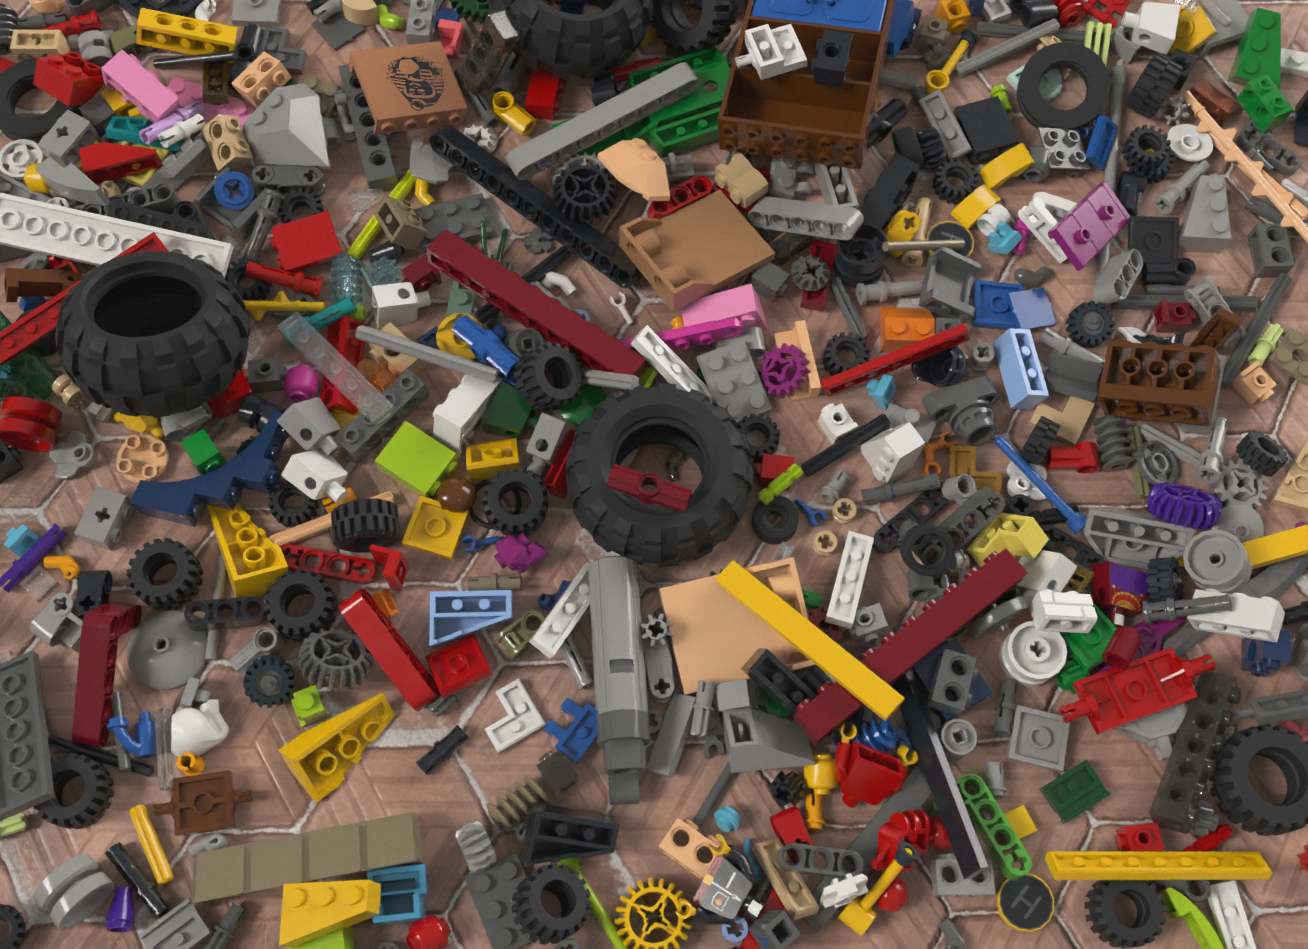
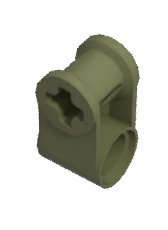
M137 23L125 29L115 31L109 36V42L115 55L120 50H123L128 55L133 54L137 58L147 53H152L157 48L136 44Z
M534 610L525 613L496 637V641L502 643L509 651L512 660L521 657L532 646L529 641L537 630L531 631L527 627L533 620H538L541 624L543 623L545 618L540 612Z

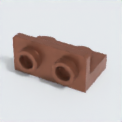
M1203 79L1190 90V93L1202 106L1206 107V111L1220 127L1240 107L1238 103Z

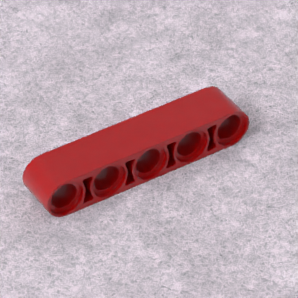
M360 588L339 605L340 612L414 710L420 711L440 695L435 680L368 591Z

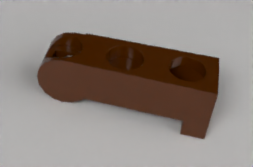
M5 268L4 289L6 302H17L18 297H55L81 280L82 276L77 272L66 270Z

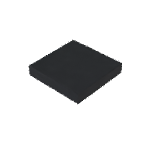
M1128 217L1127 251L1132 249L1138 250L1142 256L1143 264L1144 262H1176L1178 260L1179 217Z

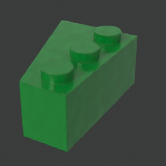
M1258 7L1249 15L1227 81L1246 85L1247 82L1267 74L1276 87L1280 89L1281 13Z

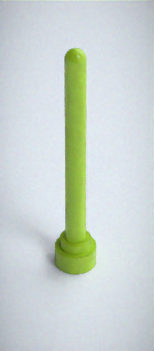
M578 857L563 859L557 863L558 867L562 864L567 865L570 872L575 869L578 872L577 878L579 880L584 878L580 871L581 866L579 863L581 861ZM584 878L586 884L583 886L585 890L589 889L591 894L587 897V901H591L590 909L616 949H630L623 944V937L618 936V929Z

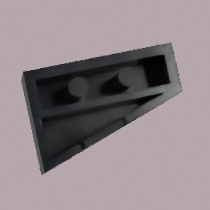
M895 152L885 170L878 177L873 189L867 192L862 206L858 207L864 218L863 223H871L883 231L889 224L892 216L899 211L911 194L921 166Z
M532 802L520 853L521 862L524 868L532 867L533 864L561 862L560 860L574 857L580 859L614 853L620 824L613 815Z

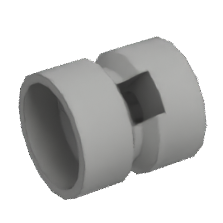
M91 30L79 36L77 43L82 59L99 66L101 70L113 58L107 35L101 31Z
M953 719L937 732L948 761L960 760L970 753L977 743L976 730L966 720Z

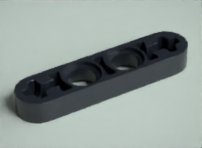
M940 481V489L924 491L877 530L873 536L872 546L878 553L887 554L901 544L899 529L896 526L898 520L904 519L923 524L948 504L950 500L942 496L936 499L934 503L931 501L937 491H942L943 481ZM924 504L927 506L928 514L919 515L915 511V505ZM892 531L894 536L891 537L888 545L886 543L881 545L879 543L880 536L884 539Z

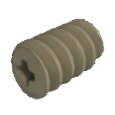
M527 775L523 777L525 786L518 782L514 784L516 793L507 789L505 790L506 800L499 795L496 797L498 806L490 802L486 804L488 814L503 835L502 826L505 825L510 830L514 828L513 818L520 823L523 822L521 812L529 816L532 802L540 803L539 799L541 798L548 803L550 802L536 780Z

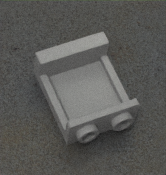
M1237 0L1211 1L1231 19V24L1228 27H1223L1203 9L1218 34L1195 50L1198 57H1203L1209 48L1233 40L1240 45L1249 17Z

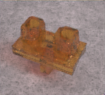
M384 357L379 360V364L371 359H364L357 365V375L364 380V393L368 397L373 394L379 396L394 381V376L388 371V361Z

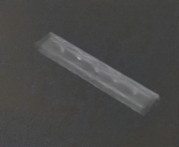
M297 311L277 326L278 330L375 426L395 411L394 406Z

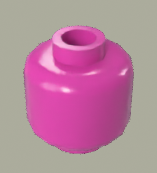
M298 365L290 368L286 372L283 391L289 397V400L294 403L315 398L319 376L307 365Z

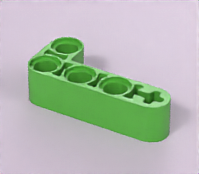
M975 774L965 775L956 780L955 782L969 818L1000 871L1011 881L1021 880L1032 867L1031 858L985 782ZM964 785H972L976 789L977 795H969L965 791ZM933 799V811L936 813V815H940L935 804V801ZM986 809L989 811L992 820H984L980 816L979 810ZM994 835H1003L1006 838L1007 845L1001 846L997 844ZM1010 849L1013 850L1011 854L1009 853L1007 856H1004ZM1012 862H1019L1021 864V867L1013 869L1011 864Z

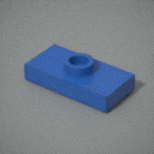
M1106 115L1098 116L1085 154L1086 160L1096 169H1104L1118 129Z

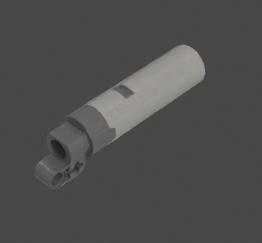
M605 556L594 560L588 566L597 745L603 748L604 772L608 775L610 805L639 804L638 774L647 771L645 746L650 743L644 641L642 639L643 627L640 626L642 624L639 568L636 561L626 556Z

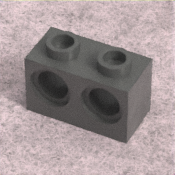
M1280 223L1256 224L1247 236L1255 277L1277 278L1280 273L1287 274L1294 267L1295 256L1291 252L1290 234L1287 233L1286 227L1282 228Z
M944 648L938 656L926 706L957 716L964 709L968 710L972 700V694L968 693L970 684L975 683L978 675V668L975 667L977 658ZM951 665L960 666L963 675L958 676L954 674ZM945 690H951L955 693L956 702H951L946 698Z

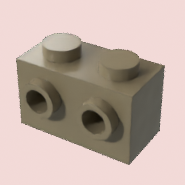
M386 195L374 212V216L391 243L415 251L427 233L422 225L421 218L415 214L412 209L413 206L405 199L398 200Z

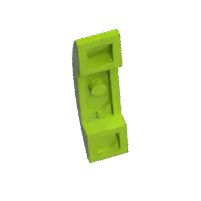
M1172 887L1156 891V893H1162L1164 899H1161L1163 905H1166L1167 912L1171 918L1181 916L1184 918L1201 949H1224L1209 921L1188 898Z

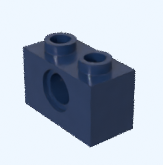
M1280 630L1277 643L1251 638L1242 639L1241 670L1251 672L1253 676L1267 677L1270 673L1278 671L1281 667L1291 663V631Z

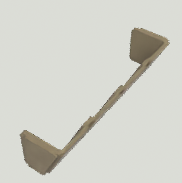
M411 812L199 852L194 857L192 905L208 908L213 907V900L279 888L283 887L284 884L313 882L412 862L415 865H426L420 817Z

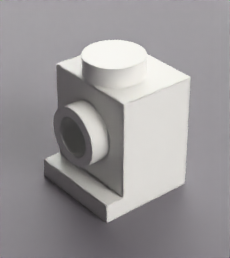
M831 403L821 410L822 413L819 416L818 423L832 445L857 430V423L853 422L842 403L837 406Z

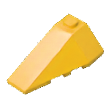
M236 503L233 511L207 505L235 597L264 594L270 584L274 585L276 583L275 579L278 576L282 577L288 571V565L280 546L276 542L273 543L266 536V532L262 528H258L251 521V517L238 503Z
M380 693L303 732L280 748L279 752L292 774L313 801L317 803L340 786L345 779V773L353 763L357 764L362 758L360 756L370 742H375L394 718L395 714L385 695Z

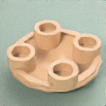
M130 435L125 439V443L118 451L117 470L127 480L134 483H139L140 480L153 481L162 475L168 466L169 453L167 446L159 438L152 435Z

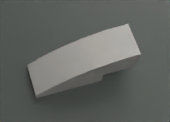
M48 157L34 168L47 185L68 198L93 205L107 206L110 204L102 190L72 163L63 169L56 161Z

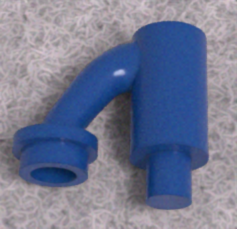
M150 712L139 713V723L135 724L136 741L125 730L129 728V722H127L126 717L109 719L107 730L114 731L121 744L129 752L137 755L139 759L158 756L156 723L151 721Z

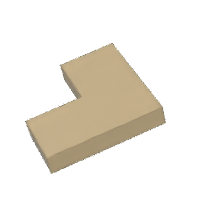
M1069 396L1063 411L1060 412L1040 402L1036 406L1027 425L1034 428L1041 416H1044L1061 425L1055 439L1069 446H1074L1095 403L1086 399Z

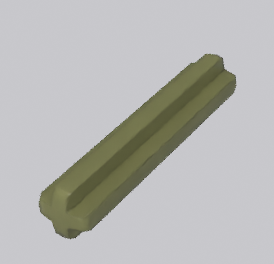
M1139 426L1127 427L1128 433L1125 435L1131 440L1127 443V447H1132L1133 449L1129 456L1135 458L1130 463L1137 498L1145 499L1148 498L1151 486L1145 478L1140 476L1136 460V450L1143 444Z

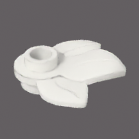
M1012 461L1008 464L1006 471L1010 479L1007 482V492L1011 497L1023 494L1037 501L1047 498ZM1030 464L1046 480L1047 471L1045 467L1040 464L1038 466Z

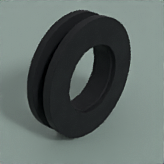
M1060 42L1040 49L1028 60L1018 81L1017 102L1021 113L1037 129L1039 127L1077 129L1079 131L1081 127L1089 126L1098 117L1109 97L1110 77L1107 67L1094 51L1077 43ZM1057 68L1071 69L1078 73L1084 80L1087 88L1085 100L1076 108L1069 110H1060L1048 105L1042 98L1039 90L1040 80L1046 73Z
M37 59L16 63L0 74V130L12 141L27 139L38 144L42 137L55 125L58 118L62 117L67 110L83 117L79 110L82 105L69 107L59 100L43 115L21 117L15 114L16 103L21 96L30 90L38 88L33 85Z

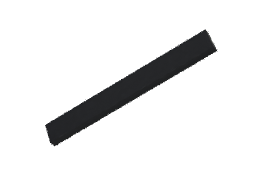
M910 669L891 684V687L904 697V701L899 706L915 751L918 754V759L963 878L972 879L987 869L988 864L912 669Z

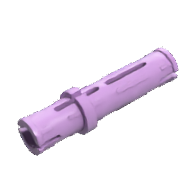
M194 101L184 108L175 109L170 116L140 130L139 136L146 145H149L158 139L159 133L174 127L176 122H184L196 114L202 116L205 114V109L201 103L199 104V101Z

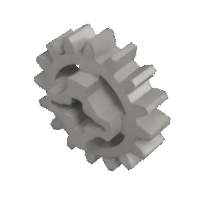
M1230 459L1225 464H1222L1219 467L1221 473L1219 481L1208 484L1209 487L1214 488V491L1210 493L1211 496H1217L1221 504L1223 503L1225 506L1242 504L1254 510L1260 507L1261 503L1266 500L1267 496L1264 493L1269 490V487L1262 485L1267 480L1266 477H1259L1256 470L1250 469L1248 464L1246 466L1243 465L1242 459L1237 460L1235 463Z

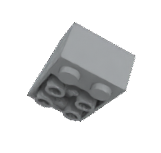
M752 708L723 711L724 740L731 773L815 765L808 736L796 722Z

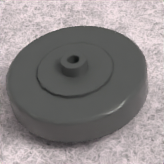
M1022 596L1015 597L999 606L995 603L986 609L987 613L969 625L968 632L973 639L982 638L996 630H999L1001 633L1011 627L1009 623L1029 609V605Z

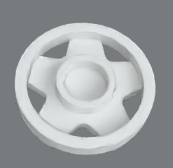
M27 139L12 141L0 151V170L3 174L15 180H24L25 171L30 164L45 161V155L37 143ZM27 146H32L35 149L28 150ZM15 148L13 153L7 154L10 150ZM4 165L10 166L8 171L5 170Z

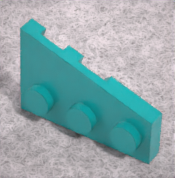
M113 116L106 128V138L138 143L143 146L164 148L169 151H180L179 146L185 141L180 140L168 148L163 147L160 143L166 140L164 138L161 140L157 139L151 144L146 145L141 140L139 131L153 125L154 122L147 121L144 117Z

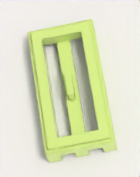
M1089 21L1086 27L1084 46L1090 49L1093 29H1096L1093 51L1099 56L1101 33L1104 30L1100 58L1107 65L1112 24L1107 23L1105 25L1101 22L1094 23Z

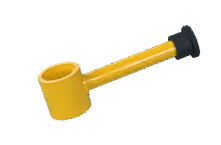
M964 29L959 39V45L942 70H933L928 73L924 83V90L928 95L940 89L945 96L950 81L949 74L966 49H969L978 41V35L975 31Z
M900 842L898 851L894 854V861L863 899L854 898L852 903L846 904L837 918L859 936H862L877 915V912L872 909L874 903L904 867H908L912 861L915 862L919 859V853L915 847L907 842Z

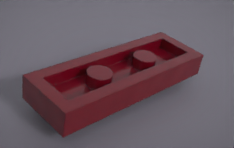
M813 240L810 254L817 258L821 256L822 261L828 263L829 271L832 273L837 244ZM807 267L806 274L811 273L813 276H815L816 270H811ZM830 278L822 289L817 291L803 290L800 307L824 312Z

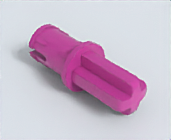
M1018 216L1016 227L1013 230L1019 231L1022 239L1011 250L1016 256L1025 253L1028 238L1032 235L1031 230Z

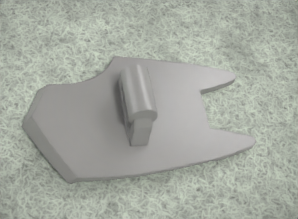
M415 135L410 151L411 176L433 184L448 181V171L454 166L436 154L430 147V144L423 145L420 137Z

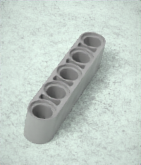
M768 196L761 197L748 213L749 222L757 228L838 240H850L864 221L862 213L856 208Z

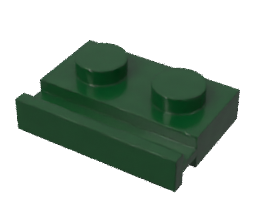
M1087 759L1039 789L1053 811L1060 817L1062 824L1067 823L1110 795V792L1106 791L1102 785L1103 782Z

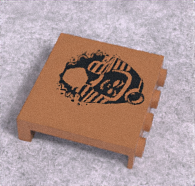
M440 41L351 51L348 67L351 74H357L375 121L374 135L413 131L427 127L435 128L449 124L456 125L464 122L468 107Z

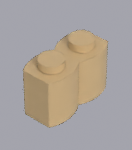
M737 152L732 155L726 164L722 162L716 166L715 181L720 188H725L730 192V197L734 203L746 208L768 193V182L758 170L752 167L750 162L741 153Z

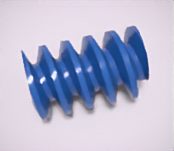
M872 718V728H869L866 723H862V732L860 733L857 729L856 736L850 739L849 744L852 745L856 741L885 752L886 747L889 749L895 748L896 736L889 719L884 721L881 718L882 723L879 724L875 718ZM838 737L834 739L835 749H837L838 742H841Z

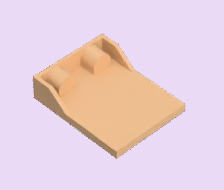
M794 557L744 568L809 621ZM719 574L658 588L666 622H673V625L668 627V629L674 634V637H670L684 695L697 692L699 680H703L704 683L710 681L719 684L745 678L749 679L750 677L741 668L758 648L768 649L790 671L815 665V663L715 583V578Z

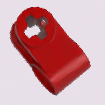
M796 806L769 816L772 828L783 846L789 843L813 845L802 815ZM786 850L792 862L796 863V853L792 850Z

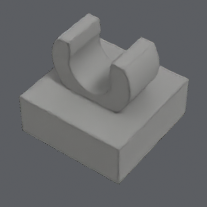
M189 677L180 701V707L191 708L194 701L201 704L207 703L211 692L198 689L200 680Z

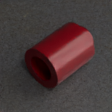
M1130 626L1116 628L1102 654L1103 660L1116 669H1127L1142 643V638L1138 631Z

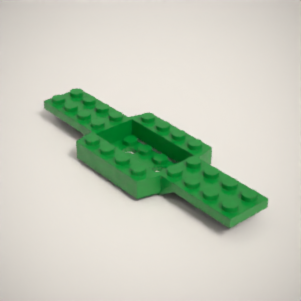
M715 46L629 73V87L631 89L679 63L686 62L700 80V84L694 92L675 101L673 105L666 106L578 152L579 156L583 155L586 150L588 156L595 152L598 157V153L622 140L638 138L645 142L650 141L664 158L668 156V153L674 152L676 154L718 140L717 119L720 107L658 127V125L721 104L733 61L727 60ZM708 83H713L717 85L718 89L710 92L704 86ZM571 119L551 125V130Z

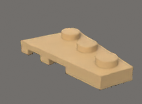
M1308 439L1304 441L1270 503L1308 513Z

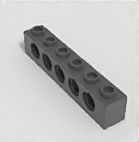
M349 64L338 66L371 195L393 190L398 184L397 179L401 178L398 164L393 165L392 159H396L393 144L388 145L387 140L391 139L390 134L374 135L375 121L357 74H351L348 67Z

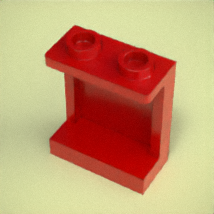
M328 210L271 227L274 237H271L270 241L274 252L279 251L281 258L277 259L279 269L294 273L332 260L335 261L336 266L346 263Z

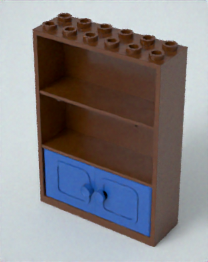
M749 0L717 119L719 149L728 152L770 156L777 159L785 158L799 162L841 166L848 169H862L894 19L896 0ZM766 24L772 30L791 24L807 58V66L761 80L756 68L752 64L738 68L735 57L749 54L745 44L746 30ZM824 29L854 33L852 53L843 88L814 84L815 73H811L812 59L818 57V54H815L818 39H822Z

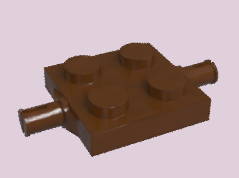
M229 770L173 778L171 802L154 804L153 809L156 810H153L154 816L172 815L175 836L235 828L234 810L236 804L252 802L253 798L250 796H253L251 790L235 793L232 772Z

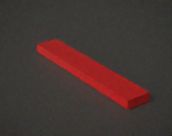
M962 323L820 381L822 388L827 396H832L969 341L967 328Z

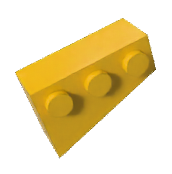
M370 880L284 884L279 946L295 949L302 946L303 943L316 938H322L327 936L328 933L341 928H347L379 915L381 884Z

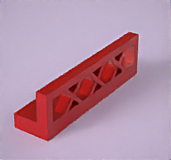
M348 315L328 325L320 399L329 412L340 409L353 415L359 411L365 341L357 339L355 335L358 326L367 325Z

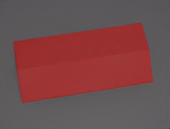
M577 430L568 431L543 482V485H546V488L549 490V494L563 500L568 491L566 479L567 453L571 450L573 436Z

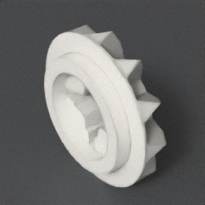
M473 123L471 128L465 127L463 133L465 136L474 141V139L481 135L482 140L477 144L490 154L495 150L497 136L493 132L492 127L487 128L484 123L481 126H476Z

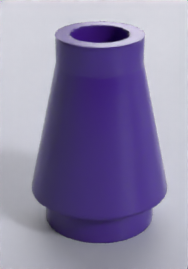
M115 888L114 896L104 921L107 924V931L116 933L131 931V925L135 923L132 888Z

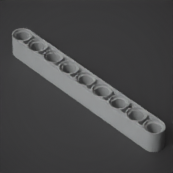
M686 62L679 63L513 149L507 154L505 160L518 180L528 179L691 94L698 88L700 80Z

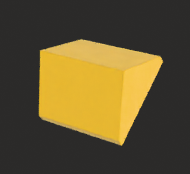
M512 438L466 445V466L470 482H481L490 479L492 476L495 478L497 472L500 470L503 473L507 472L509 467H513V470H518L520 460L517 439Z

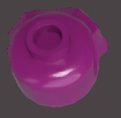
M523 533L517 537L509 534L495 545L498 553L494 557L502 568L508 566L510 570H516L518 573H524L528 568L537 565V562L549 556L545 547L536 542L530 544Z

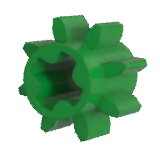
M1074 659L1066 661L1059 673L1056 674V680L1063 691L1070 689L1072 695H1074L1076 691L1072 684L1075 681L1089 677L1090 673H1086L1079 664L1075 663Z

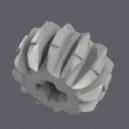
M479 821L468 823L456 831L457 843L470 871L474 873L480 870L483 871L495 863L496 855L482 823Z

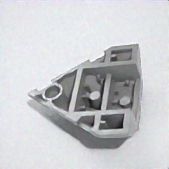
M304 83L277 87L244 121L243 133L254 158L251 160L254 165L321 166L323 169H331L330 160L327 156L328 144L324 118L320 110L321 98Z

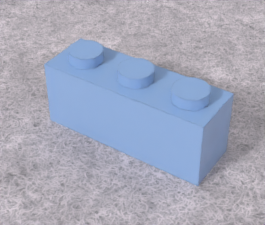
M1009 328L993 342L1011 409L1032 410L1049 396L1030 330Z

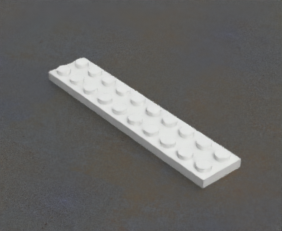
M0 193L1 245L100 266L155 232L169 252L188 255L192 259L203 260L220 271L225 278L234 248L230 243Z

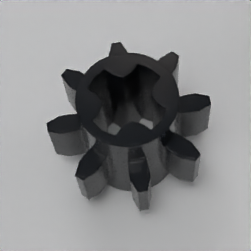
M780 771L770 784V787L773 789L772 797L782 806L790 802L793 806H796L807 791L802 788L804 779L794 773V771L786 775L783 771Z

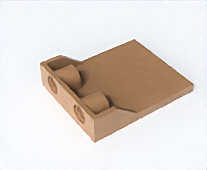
M721 190L662 219L639 217L619 227V246L673 312L775 259L773 249Z

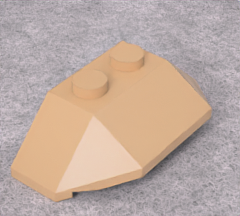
M638 138L622 140L598 153L597 158L613 176L631 190L643 194L642 197L647 201H669L670 191L665 162L644 140Z

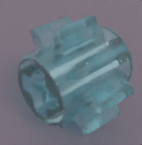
M383 256L379 261L376 260L371 264L374 270L369 276H372L375 285L395 284L400 280L396 275L401 269L398 267L395 259L387 260L386 256Z

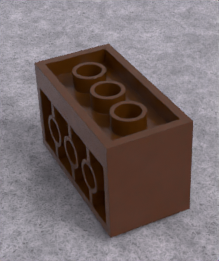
M1128 340L1109 341L1097 396L1104 415H1113L1126 419L1211 426L1221 371L1217 350L1207 345L1188 347L1179 343L1159 345L1151 341L1143 343H1132Z

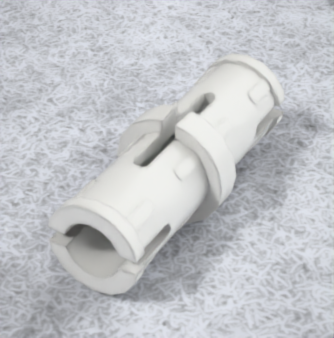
M196 114L184 122H176L174 127L159 133L158 140L166 139L160 143L163 147L168 148L180 140L189 139L191 134L201 130L206 125V122L198 123L204 120V118L200 114Z

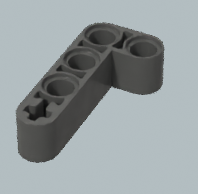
M981 488L937 527L947 533L954 531L952 540L955 552H957L1002 512L1005 507V499L992 488ZM988 498L992 501L990 505H988ZM978 506L983 511L982 513L976 509ZM974 513L973 521L965 524L966 517ZM915 521L904 522L899 528L900 539L902 540L905 533L913 526L919 524ZM926 534L916 540L912 552L924 565H930L938 560L941 555L942 544L936 536ZM934 548V555L931 558L926 559V552L929 549Z

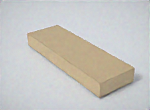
M779 838L755 843L752 851L792 921L817 914L820 907L800 873L787 872L778 867L776 854L783 847ZM786 851L784 854V859L786 863L794 866V863L792 862L791 858L789 857Z

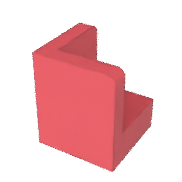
M440 19L438 24L439 41L448 58L459 59L465 39L463 23Z

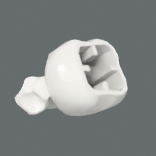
M211 699L207 703H203L200 706V710L192 707L184 708L172 715L171 751L173 754L186 758L183 753L189 752L196 757L209 751L226 738L229 727L220 714L217 699Z

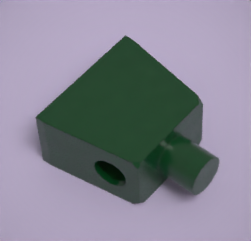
M501 381L481 423L483 431L486 433L523 440L528 429L535 430L540 416L535 415L537 410H534V405L528 406L525 404L526 399L520 398L518 394L521 392Z

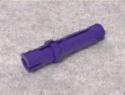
M54 523L19 560L15 559L12 562L14 565L0 577L1 587L10 579L3 587L6 592L10 593L24 576H29L32 573L31 570L68 535L62 529L53 537L61 529L57 524Z

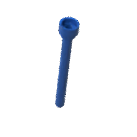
M996 437L995 444L1068 519L1066 521L1069 524L1068 528L1075 535L1085 527L1087 516L1084 513L1081 515L1078 511L1075 512L1003 437Z

